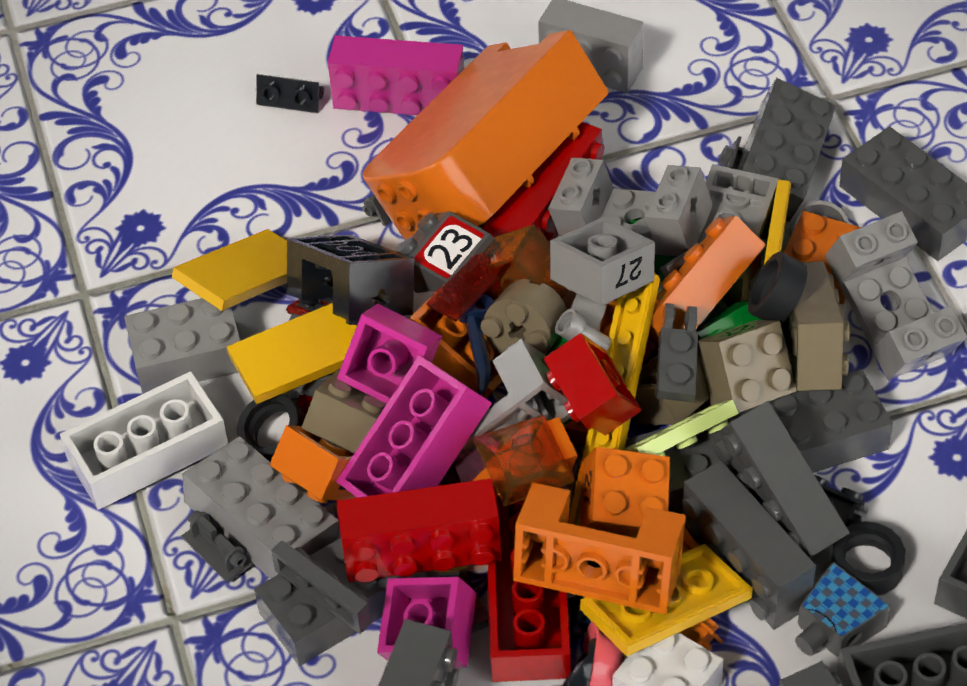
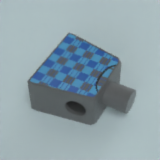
M833 562L801 603L798 625L803 631L795 638V643L808 656H812L823 646L839 657L840 649L861 645L887 627L890 605Z

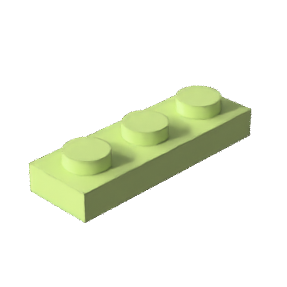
M733 400L715 403L625 448V451L666 456L665 450L675 445L677 449L685 448L697 442L696 435L705 430H708L709 434L721 430L729 424L727 419L739 414Z

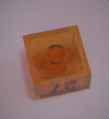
M533 225L494 237L493 242L469 269L496 299L511 283L520 279H531L529 283L539 286L544 283L553 288L562 299L568 292L566 287L550 279V243L546 240L543 233Z

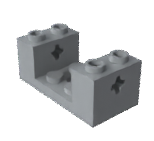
M571 158L548 209L559 236L605 217L654 241L656 255L679 256L698 243L713 205L701 167L667 165L657 191L653 192L613 188L604 160ZM643 218L636 221L634 224H628L633 219Z
M712 164L705 183L713 206L698 243L701 244L706 238L707 234L705 231L715 219L735 215L759 238L767 240L778 178ZM752 262L722 297L724 302L727 303V307L746 301L750 290Z
M902 211L841 235L825 254V258L888 381L950 355L967 339V335L951 306L933 312L905 257L918 241ZM881 296H891L896 301L897 309L894 311L885 309L880 301Z
M523 339L507 347L502 354L493 360L509 394L503 399L496 401L487 410L442 480L455 484L472 481L484 469V463H490L530 423L538 419H546L548 421L560 417L563 424L571 418L564 407V403L568 401L562 390L558 392L547 378L546 373L550 369L543 359L546 355Z

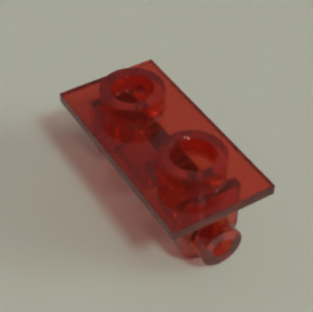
M485 253L472 255L470 260L444 286L437 290V293L427 302V306L457 322L499 279V276L489 271V264L491 263L489 256Z

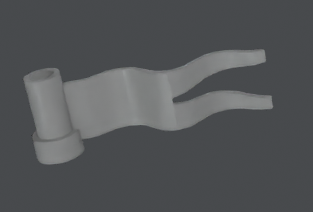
M576 293L571 309L566 310L556 323V334L569 341L579 333H582L607 351L611 339L599 331L600 323L606 310V304L602 306L595 304Z

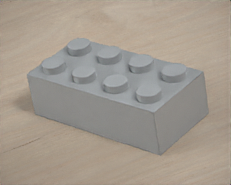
M239 436L182 473L184 503L193 511L206 512L210 516L211 524L233 546L242 547L245 551V556L271 579L278 575L275 572L271 550L281 540L292 548H301L310 556L338 540L339 520L317 501L309 498L306 495L307 493L297 484L285 482L282 479V473L269 465L270 461Z

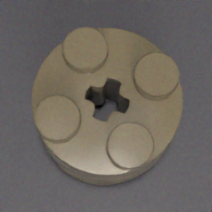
M520 279L511 283L489 307L484 320L481 322V330L486 335L491 346L499 354H502L507 347L515 344L520 339H523L544 355L548 353L555 342L561 337L556 334L555 326L559 317L567 310L564 301L553 288L544 283L540 286L529 283L531 279Z

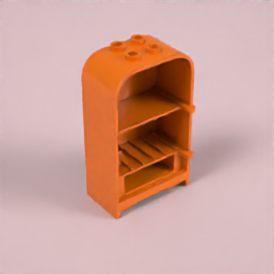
M571 30L550 33L539 44L511 49L507 42L489 45L366 166L362 177L404 240L416 233L419 229L417 227L419 221L431 212L435 214L450 211L478 227L487 221L521 185L529 188L534 183L532 174L567 137L574 140L579 136L580 132L577 126L608 95V89Z

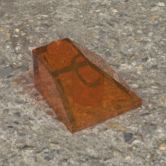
M544 414L474 437L473 441L490 478H492L503 506L526 499L533 482L559 488L571 484L575 480Z

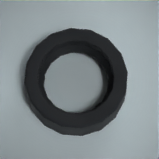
M782 252L773 254L766 261L754 281L748 299V312L761 320L780 321L781 324L791 314L802 295L808 275L807 266L803 262Z
M283 394L256 404L254 400L250 402L241 413L236 429L237 437L243 438L270 462L279 441L268 447L258 445V432L264 421L273 414L286 412L289 414V425L302 426L306 417L303 409L291 398Z
M864 521L849 525L847 529L850 533L833 544L831 564L833 562L877 596L885 595L897 586L903 575L906 549L901 538L891 528L880 523ZM862 545L873 546L882 550L890 558L891 563L889 568L881 572H861L853 568L845 560L846 552L853 547Z

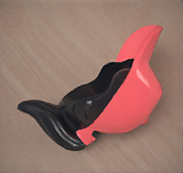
M591 622L584 636V654L579 658L577 665L570 672L563 685L558 686H612V676L624 662V654Z

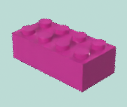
M335 35L328 59L333 109L418 115L464 70L463 45Z
M419 355L336 482L356 497L438 486L492 403Z

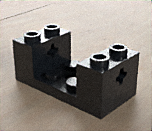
M350 234L287 239V294L298 298L302 304H319L320 298H331L333 301V314L346 319V323L350 325H358L361 314L376 304H380L402 316L413 315L414 258Z

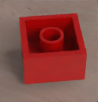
M579 333L543 358L550 369L546 373L547 378L558 392L562 390L568 400L564 403L566 411L575 422L581 421L588 430L593 428L601 434L607 435L642 411L607 351L582 333Z

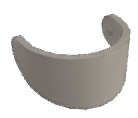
M822 200L811 201L801 206L794 214L791 222L790 237L803 210L825 215L848 224L849 220L843 210L837 205Z

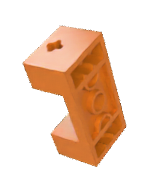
M532 483L516 522L513 581L666 615L680 573L686 515L647 507L637 538L568 524L571 490ZM587 560L594 561L601 567H592L588 565Z

